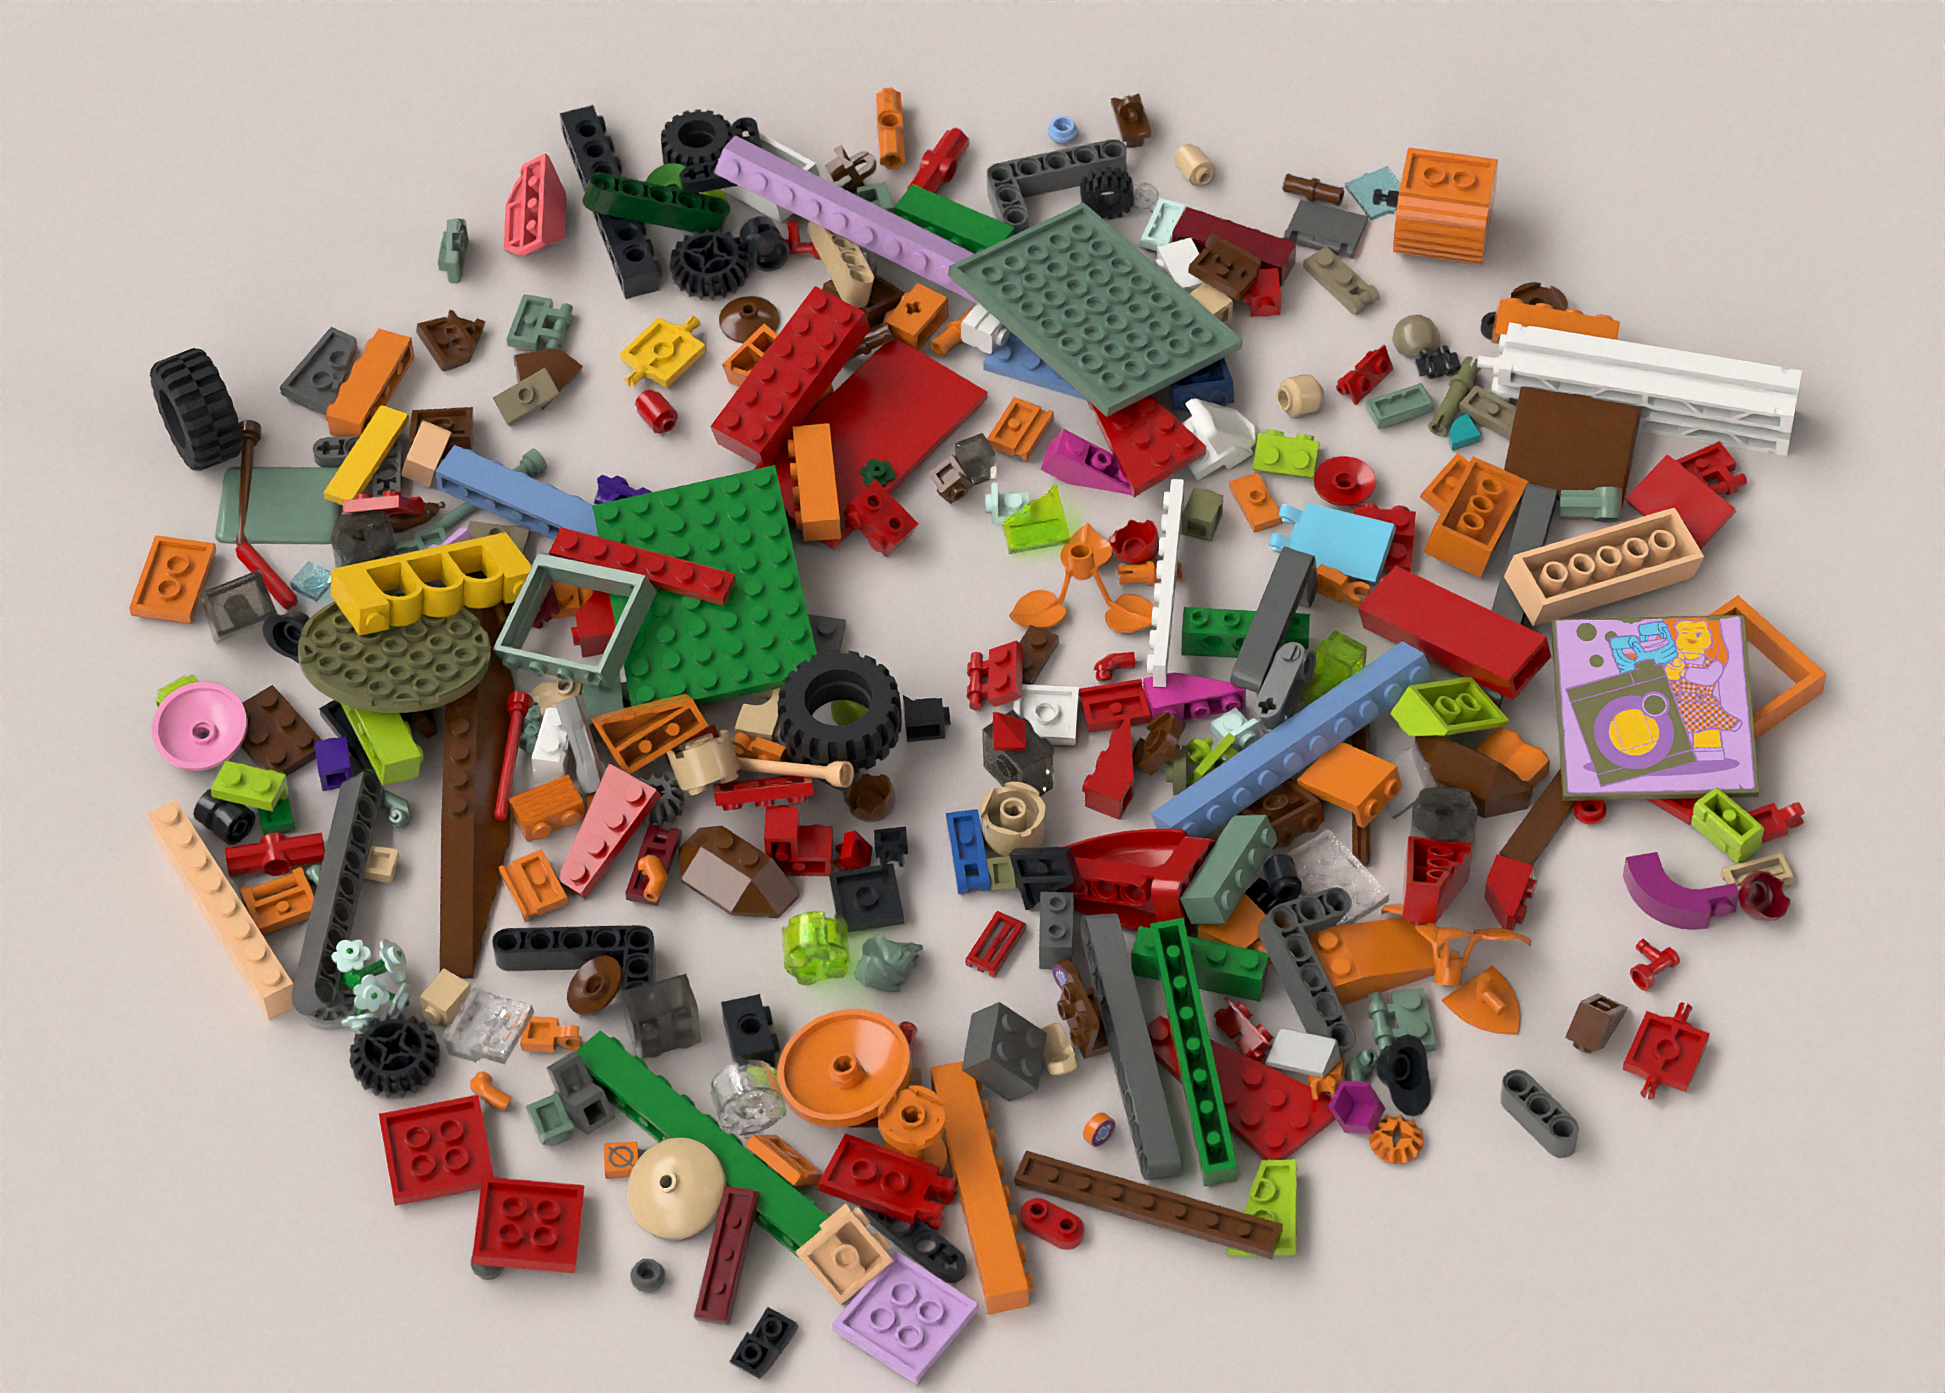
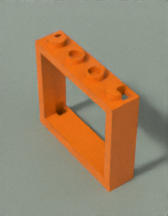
M1739 595L1708 615H1745L1746 639L1796 683L1753 713L1755 739L1823 693L1826 673Z

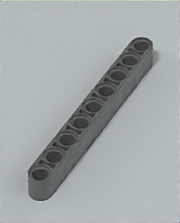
M1527 483L1491 610L1521 625L1524 623L1526 614L1504 575L1515 554L1545 546L1558 496V489ZM1478 684L1500 709L1503 695Z
M366 770L344 781L340 786L291 999L293 1006L302 1015L312 1014L331 1005L337 996L342 972L339 971L337 963L332 960V954L337 951L336 946L340 941L350 939L383 794V786L373 770Z
M1116 913L1082 916L1080 921L1081 938L1141 1175L1144 1180L1178 1177L1181 1173L1180 1153L1119 917Z

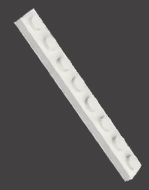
M1171 479L1170 492H1164L1163 508L1168 510V514H1162L1161 533H1166V537H1160L1159 556H1164V558L1157 561V579H1161V583H1155L1154 602H1159V607H1153L1152 626H1157L1156 631H1150L1149 648L1154 650V654H1148L1147 673H1153V687H1166L1184 506V480Z

